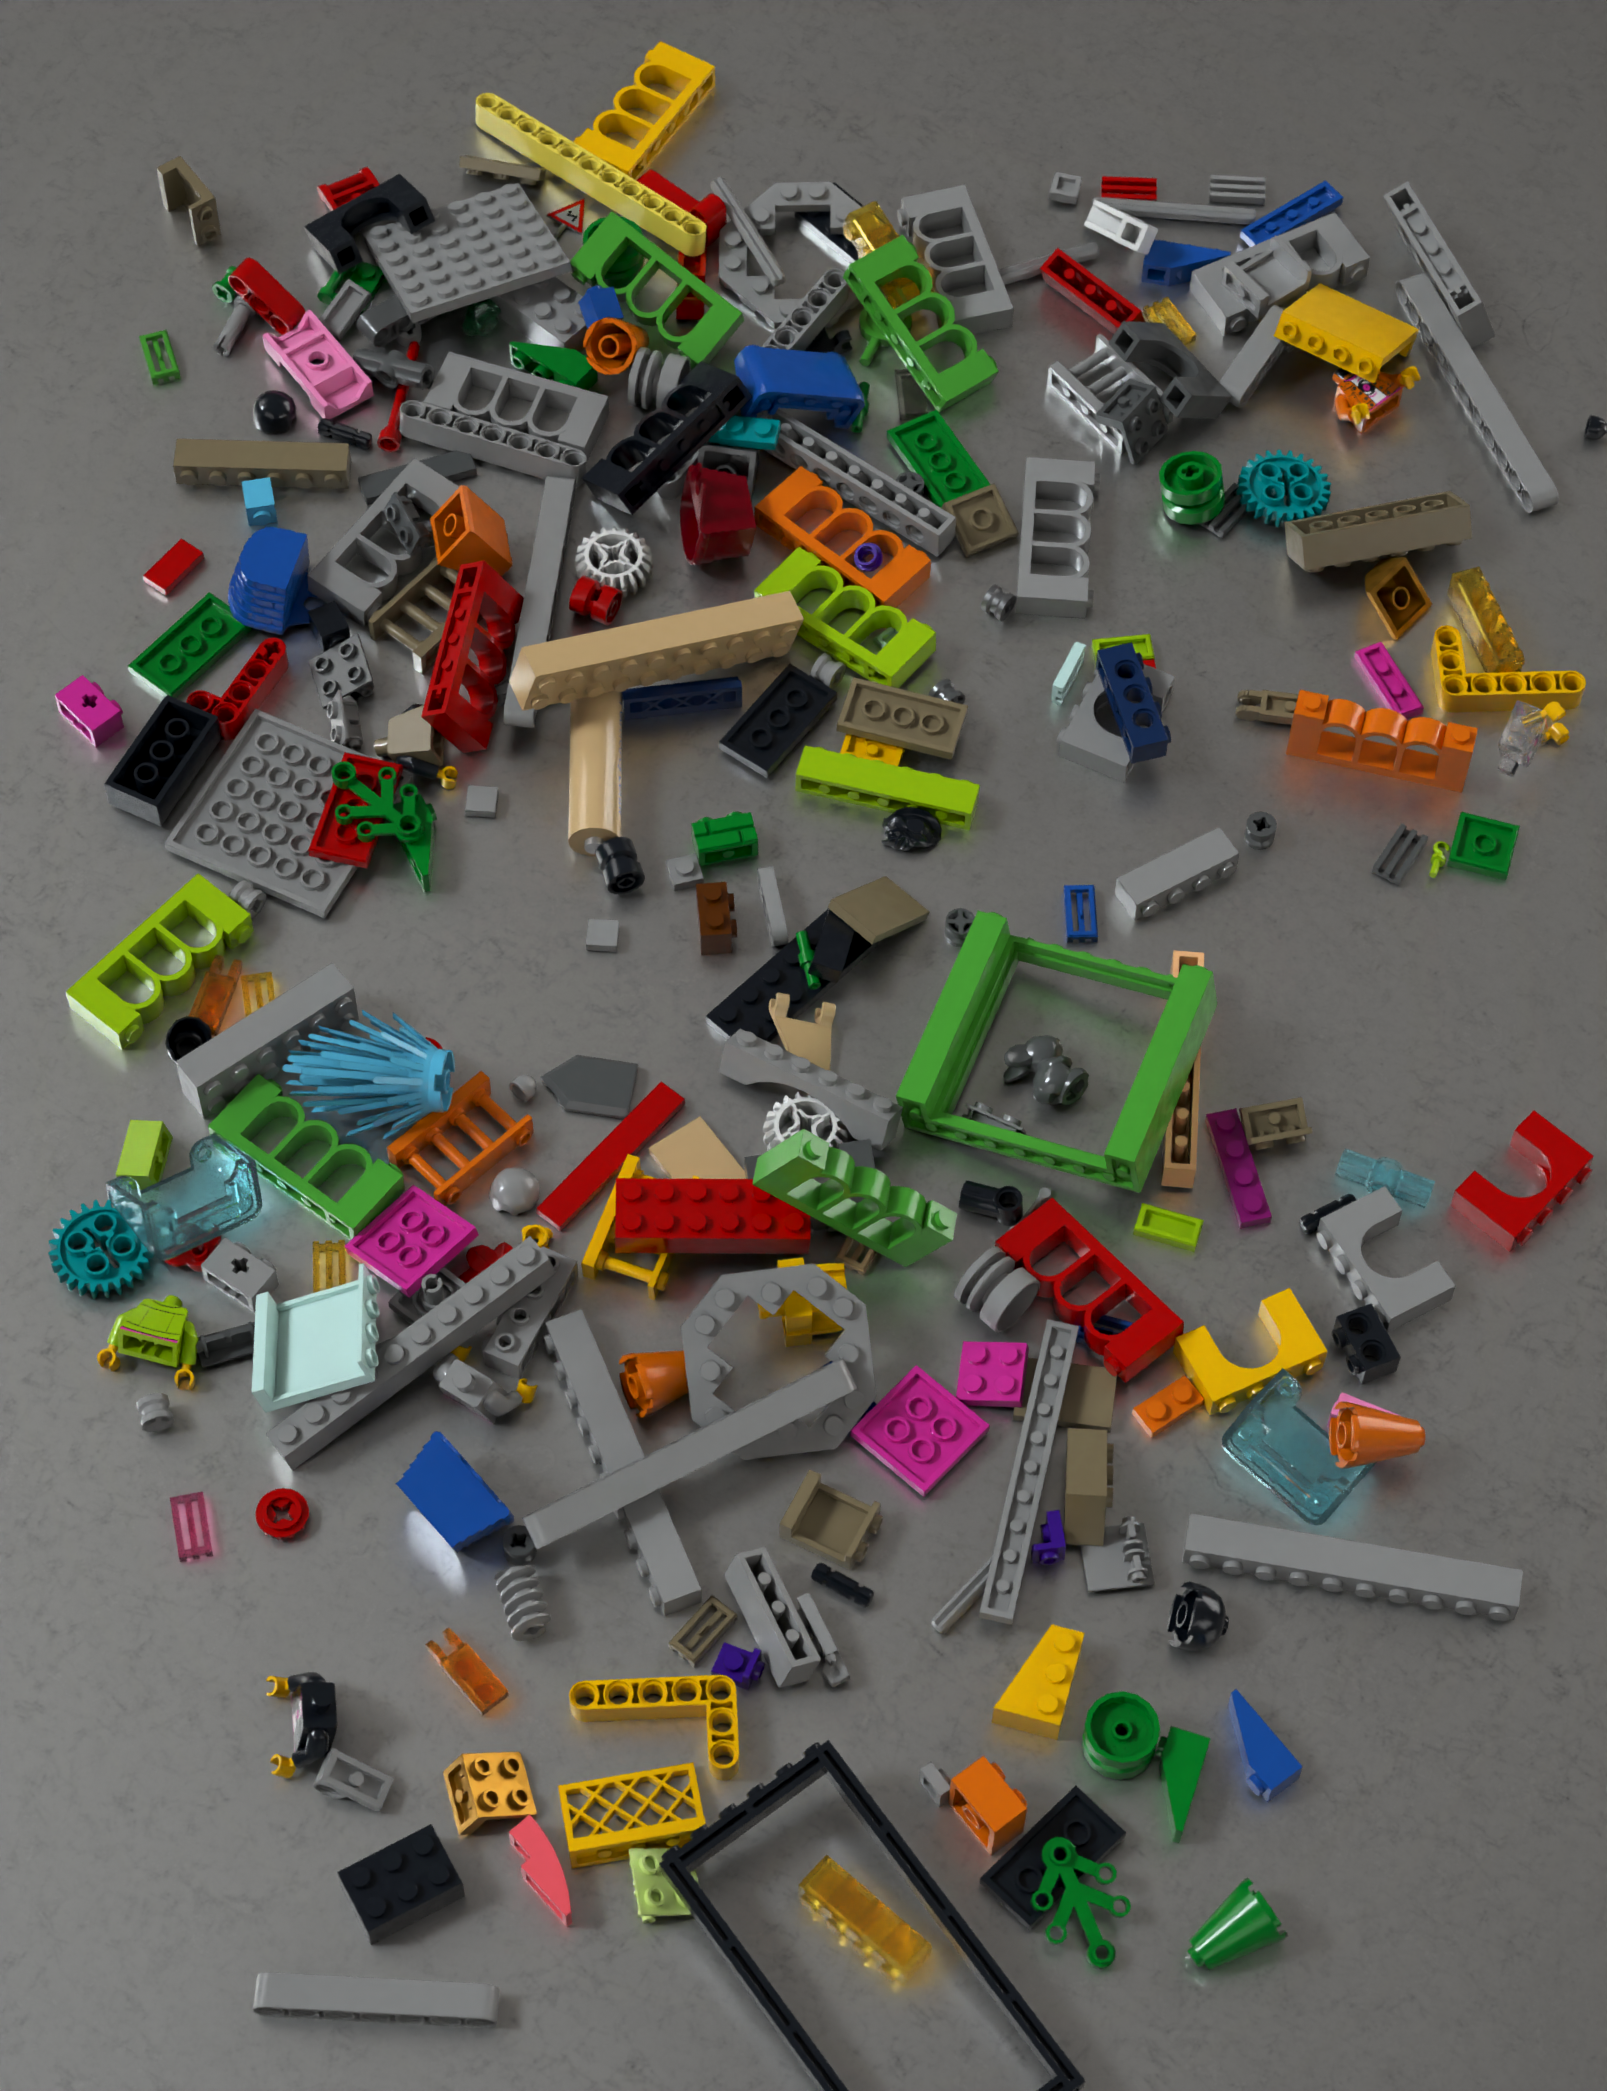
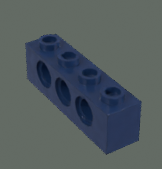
M1132 642L1098 650L1096 668L1131 764L1166 756L1168 743H1171V734L1168 726H1163L1162 711L1159 702H1154L1151 695L1153 694V687L1150 678L1145 677L1142 671L1144 670V663L1141 654L1135 652Z

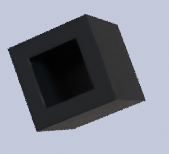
M335 601L308 611L310 629L323 652L350 638L349 626Z

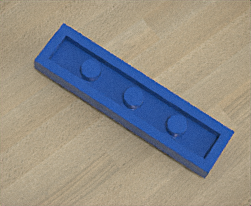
M1325 180L1241 229L1240 238L1249 247L1257 245L1274 236L1281 235L1317 220L1341 206L1343 196Z

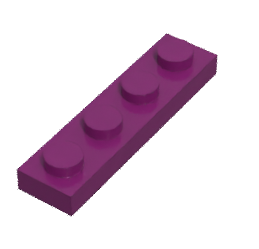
M1237 1109L1206 1114L1205 1122L1240 1229L1271 1223L1272 1215Z

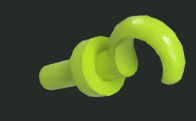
M1439 841L1433 845L1435 854L1432 855L1430 860L1433 865L1429 876L1432 878L1437 876L1439 868L1443 867L1446 863L1444 852L1438 848L1443 847L1449 851L1450 846L1446 842Z

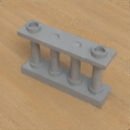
M1100 333L1096 336L1095 353L1071 369L1065 368L1059 361L1049 366L1047 384L1120 454H1123L1127 450L1121 430L1097 422L1095 414L1105 403H1102L1095 395L1120 379L1124 383L1131 379L1152 386L1156 385L1132 362H1125L1108 344L1109 341ZM1101 362L1112 370V372L1090 386H1084L1077 379ZM1156 386L1160 399L1164 392ZM1160 400L1165 420L1169 424L1173 421V413Z

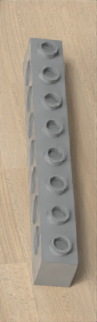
M777 409L774 415H768V410H766L759 417L780 420L781 430L776 450H763L795 470L802 466L809 472L816 473L823 481L822 486L835 490L847 502L937 557L955 539L956 517L780 409Z

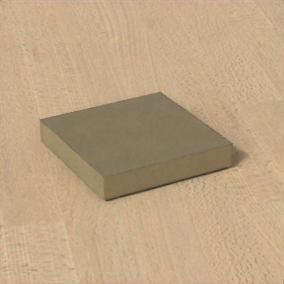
M995 483L942 505L943 510L956 517L955 535L966 558L1017 538L1019 535Z

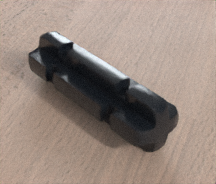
M326 418L320 420L317 427L320 435L326 437L332 435V439L349 443L350 445L356 443V447L365 450L369 449L372 443V435L364 431L359 433L356 428L338 422L333 424L334 421Z
M1353 1194L1340 1197V1201L1334 1200L1314 1210L1315 1214L1308 1213L1302 1216L1299 1222L1300 1227L1305 1234H1311L1318 1230L1320 1218L1357 1199H1355Z
M819 1563L814 1567L811 1574L812 1580L821 1585L825 1583L828 1589L848 1600L853 1598L854 1603L863 1608L869 1606L874 1597L873 1590L864 1585L859 1587L858 1582L838 1571L832 1572V1568L824 1563Z

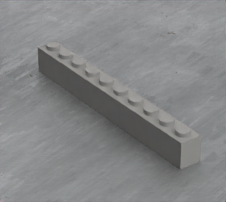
M531 1236L526 1238L376 1351L378 1366L375 1367V1381L311 1399L268 1431L266 1435L292 1471L553 1276L555 1271L550 1259Z
M580 1309L545 1322L546 1335L542 1336L548 1354L554 1353L557 1362L554 1363L557 1377L559 1381H566L569 1388L565 1390L571 1409L577 1407L580 1417L577 1418V1423L583 1437L588 1435L592 1445L588 1446L591 1458L595 1465L600 1463L604 1473L600 1474V1477L602 1478L644 1457V1453L583 1310ZM659 1489L614 1511L618 1521L623 1519L625 1521L627 1530H624V1535L629 1548H636L640 1558L636 1559V1563L642 1578H649L652 1587L648 1588L654 1607L660 1606L664 1616L701 1603V1587Z
M1190 1513L1182 1563H1187L1196 1569H1207L1210 1567L1222 1569L1230 1575L1245 1573L1256 1575L1257 1578L1265 1581L1280 1579L1289 1581V1583L1295 1586H1307L1308 1584L1320 1586L1329 1592H1340L1343 1590L1355 1592L1356 1595L1364 1598L1375 1596L1389 1598L1390 1601L1399 1604L1408 1602L1419 1603L1428 1609H1454L1463 1615H1473L1475 1613L1489 1615L1491 1619L1497 1621L1514 1620L1519 1609L1523 1570L1193 1513Z

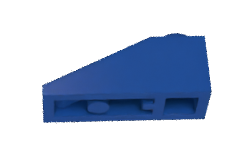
M1235 1689L1231 1692L1228 1708L1245 1776L1247 1777L1246 1781L1250 1789L1257 1796L1262 1795L1269 1802L1299 1779L1303 1766L1239 1691Z

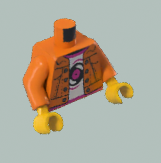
M1408 367L1400 374L1379 372L1375 383L1339 368L1332 377V380L1338 384L1334 401L1338 419L1351 422L1358 432L1363 433L1399 407L1402 387L1412 389L1415 385L1414 381L1421 379L1417 368Z

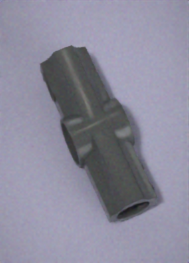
M364 348L362 350L357 349L353 354V360L367 376L377 378L383 385L389 388H395L398 384L423 390L430 389L434 382L435 371L432 365L412 361L398 350H391L388 354Z

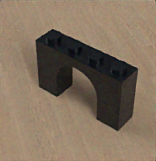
M398 174L304 227L313 248L338 274H341L363 262L353 237L366 226L380 221L392 220L399 222L407 231L413 234L435 222L427 199L401 174Z

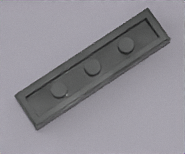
M456 450L420 460V462L451 482L477 475L476 466L471 454ZM408 464L358 477L359 486L366 504H373Z

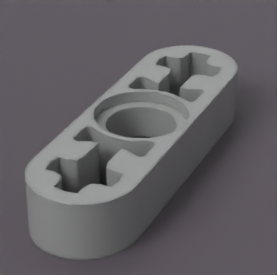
M773 866L757 868L758 884L771 944L773 947L787 945V926Z

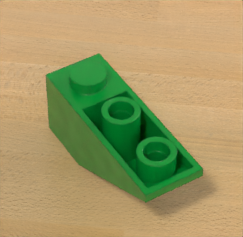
M515 341L509 343L510 362L516 368L525 370L531 375L584 390H589L598 381V371L588 363L587 356L575 349Z

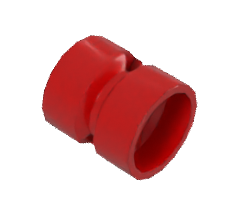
M584 575L580 577L573 588L569 609L585 617L591 614V618L594 621L608 626L614 621L620 610L623 592L607 584L601 587L599 581Z

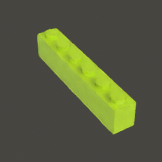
M804 746L795 776V791L890 813H894L897 809L904 807H916L931 813L938 819L939 824L965 830L971 829L979 802L980 785L971 781L952 779L938 773L921 772L907 766L890 765L880 760L859 758L849 753L832 752L822 747Z

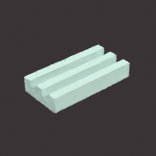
M1076 641L1072 646L1053 683L1052 703L1062 706L1084 663L1085 644Z

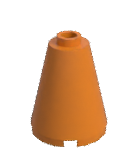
M613 317L603 318L594 322L586 331L583 340L588 363L596 371L605 375H616L625 372L632 366L639 348H648L649 335L644 328Z
M684 1350L629 1353L621 1357L619 1365L625 1363V1372L619 1373L622 1391L630 1409L637 1407L639 1413L636 1414L638 1418L648 1417L689 1393Z
M1351 1402L1338 1403L1334 1408L1339 1410L1337 1418H1331L1329 1424L1331 1455L1338 1456L1340 1462H1335V1465L1339 1468L1348 1469L1415 1454L1425 1444V1430L1417 1420Z

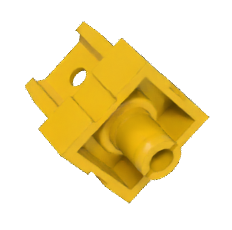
M803 1257L777 1260V1268L804 1264ZM844 1263L816 1265L847 1289ZM795 1290L792 1291L774 1316L757 1303L760 1319L782 1317L786 1347L812 1344V1335L844 1330Z

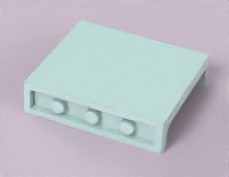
M364 1263L359 1264V1280L279 1304L275 1303L269 1292L256 1295L252 1394L265 1413L375 1381V1367L378 1366L375 1346L376 1342L379 1341L376 1327V1318L379 1317L376 1294L380 1292V1286L377 1277L369 1273Z

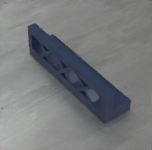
M738 676L627 689L622 691L624 721L742 707L741 679L739 680Z

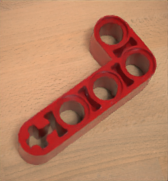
M648 170L636 180L702 220L706 224L705 247H708L719 238V230L727 224L726 206L719 196L710 193L699 202L653 170Z
M275 637L265 639L221 698L204 690L194 691L188 696L187 704L219 717L222 733L221 740L231 741L236 738L255 709L259 710L287 671L289 665L285 643Z

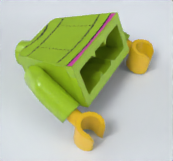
M173 1295L167 1296L163 1302L148 1298L144 1299L136 1308L119 1315L108 1337V1348L102 1349L97 1355L100 1366L103 1367L106 1359L113 1357L109 1364V1369L112 1372L116 1371L120 1366V1359L116 1354L117 1350L118 1353L175 1368L178 1367L179 1363H182V1368L174 1376L176 1386L179 1389L180 1379L182 1377H189V1389L192 1390L195 1386V1378L191 1368L196 1363V1344L199 1339L194 1324L188 1321V1310L182 1307V1301Z

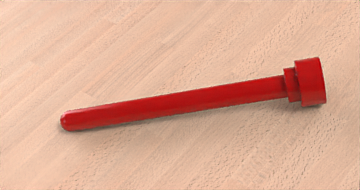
M417 341L410 342L406 354L412 361H417L420 344ZM398 384L388 425L380 431L377 441L379 448L384 451L395 452L400 448L402 440L399 431L400 406L406 401L410 386Z

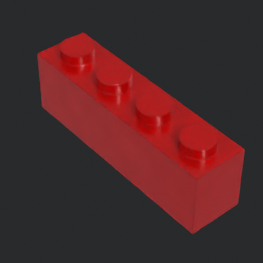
M1059 248L1039 268L1044 281L1113 334L1116 333L1123 321L1145 322L1142 311Z

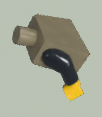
M413 704L402 714L392 717L388 721V737L374 741L377 756L383 757L388 755L394 763L402 764L405 771L433 780L436 777L440 778L442 787L445 789L455 788L456 781L447 777L457 778L458 772L453 766H447L443 770L439 769V766L444 765V736L421 717L424 705Z

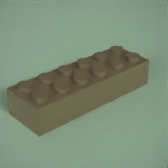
M1451 491L1284 522L1287 556L1307 572H1319L1324 567L1331 565L1346 567L1351 565L1352 561L1357 560L1372 562L1378 560L1379 556L1389 554L1390 556H1403L1407 554V551L1415 549L1430 551L1435 549L1436 545L1441 544L1456 546L1462 544L1463 540L1472 539L1470 505Z

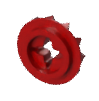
M287 1488L275 1489L268 1492L259 1501L255 1513L256 1521L266 1536H273L277 1540L282 1537L293 1538L295 1533L304 1530L307 1519H309L308 1504L305 1498L295 1490ZM274 1509L281 1512L289 1509L288 1514L291 1521L282 1518L276 1522L277 1515Z

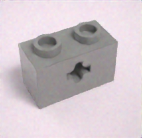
M226 1237L201 1264L205 1281L254 1313L256 1295L264 1292H269L271 1295L279 1285L276 1268L270 1261L265 1258L259 1260L251 1254L244 1244L240 1242L233 1243Z

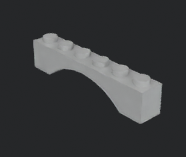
M739 1029L725 1041L719 1073L744 1085L757 1082H774L802 1090L818 1099L833 1111L854 1139H870L871 1146L879 1151H882L895 1138L903 1107L892 1102L890 1099L881 1097L859 1084L852 1083L838 1076L832 1071L825 1070L803 1057H798L784 1050L779 1045L771 1044L757 1037L752 1032Z

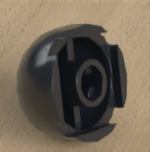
M1186 1582L1181 1586L1187 1588L1183 1595L1176 1594L1169 1612L1167 1631H1174V1640H1169L1170 1645L1174 1648L1196 1652L1210 1648L1221 1635L1226 1633L1229 1618L1226 1616V1609L1221 1597L1215 1591L1198 1583Z

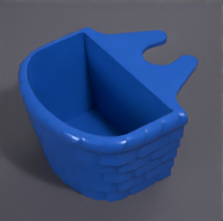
M265 527L252 534V537L247 540L229 583L228 603L233 618L247 627L283 635L284 631L290 626L309 624L308 611L310 610L304 606V602L308 598L317 596L308 591L310 560L307 534L276 527Z
M438 1431L431 1435V1440L423 1446L424 1449L416 1455L417 1459L403 1473L404 1477L396 1483L456 1552H459L465 1546L469 1547L474 1541L478 1542L484 1535L487 1537L494 1530L498 1531L505 1524L510 1525L514 1522V1515L445 1436Z

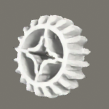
M615 526L612 531H606L603 527L600 534L592 531L590 538H583L582 545L578 546L576 558L574 559L578 579L585 575L599 581L601 587L606 584L615 587L623 592L624 599L627 596V592L636 595L638 587L644 588L646 580H650L652 575L653 559L650 547L647 546L645 538L639 539L637 531L629 534L627 527L622 531H618ZM630 556L636 561L634 565L630 563ZM593 561L598 563V569L592 565Z
M797 1092L793 1100L786 1095L783 1098V1104L775 1102L773 1111H768L766 1121L763 1124V1132H765L763 1141L765 1145H768L767 1151L793 1136L800 1129H805L820 1138L824 1136V1132L830 1130L831 1134L826 1140L830 1143L829 1147L838 1148L839 1143H846L848 1141L847 1128L827 1106L809 1094L807 1097H802ZM792 1121V1126L787 1129L786 1133L781 1135L780 1131L784 1125Z

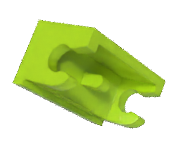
M130 1120L115 1174L120 1180H128L126 1187L138 1190H152V1192L159 1191L173 1138L163 1121Z

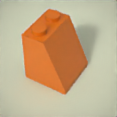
M461 485L430 518L438 565L459 571L462 564L484 560L502 577L513 566L504 519L467 486Z

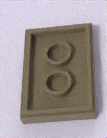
M887 876L831 899L828 908L871 944L925 921L930 913Z
M1028 1358L1022 1407H1014L1013 1420L1024 1421L1038 1359ZM1071 1363L1057 1426L1107 1430L1110 1433L1117 1376H1112L1104 1367Z

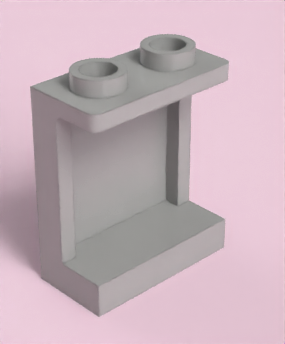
M1274 236L1271 238L1269 249L1243 265L1238 266L1233 260L1224 265L1221 284L1259 319L1273 305L1280 306L1309 288L1312 269L1307 261L1301 259L1292 251L1289 244L1283 242L1278 236Z

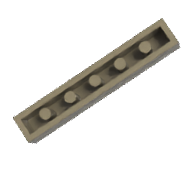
M176 439L173 468L176 484L242 486L241 481L270 477L271 486L274 488L349 489L351 455L349 443Z

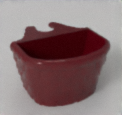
M702 463L688 467L680 502V528L683 550L688 563L692 566H698L702 563L711 564L713 561L730 559L731 557H748L757 527L746 476L702 468Z

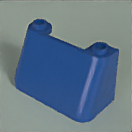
M748 345L738 353L734 360L736 376L740 378L752 396L741 408V416L757 418L758 413L768 410V415H774L778 408L826 412L827 420L834 418L835 428L848 429L865 405L863 393L845 357L837 352L821 353Z

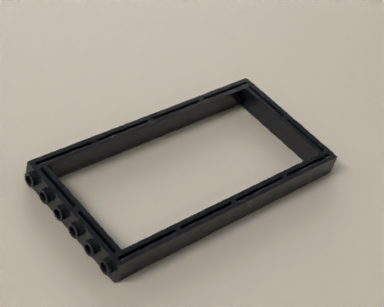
M829 1740L822 1745L819 1742L811 1745L803 1752L804 1758L795 1765H792L790 1762L781 1767L774 1774L776 1778L766 1786L763 1783L758 1784L746 1794L748 1799L738 1806L735 1803L729 1805L719 1813L718 1821L710 1827L707 1824L700 1826L690 1835L691 1840L681 1848L679 1845H675L661 1856L663 1861L659 1863L660 1872L820 2091H849L690 1874L701 1864L825 1775L1053 2079L1037 2091H1079L1084 2087L1085 2079Z

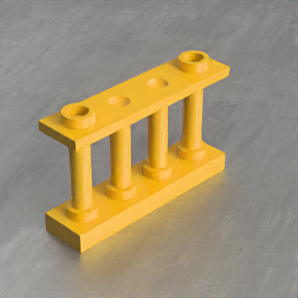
M627 1154L618 1178H654L644 1174V1171L641 1170L640 1157ZM693 1175L692 1179H699V1177ZM615 1183L581 1262L583 1277L595 1280L599 1270L604 1271L608 1269L647 1282L649 1299L655 1300L659 1290L664 1291L669 1280L667 1270L674 1253H655L660 1256L654 1271L609 1256L607 1251L610 1243L615 1244Z

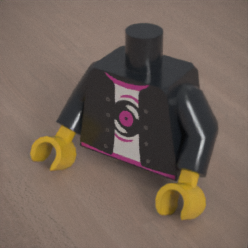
M316 1672L292 1675L289 1678L269 1676L266 1679V1682L275 1683L274 1690L271 1693H266L267 1696L286 1698L292 1692L294 1753H292L291 1758L275 1754L270 1759V1763L278 1765L277 1769L271 1772L273 1775L286 1779L291 1778L296 1767L300 1769L326 1756L331 1750L337 1731L335 1684L326 1682Z

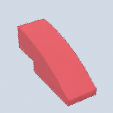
M528 1815L509 1831L510 1844L526 1860L521 1865L522 1878L565 1926L568 1927L572 1924L569 1891L563 1869L544 1831L533 1817Z

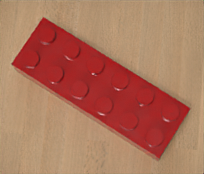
M616 1178L615 1253L809 1254L810 1215L752 1185L753 1179Z

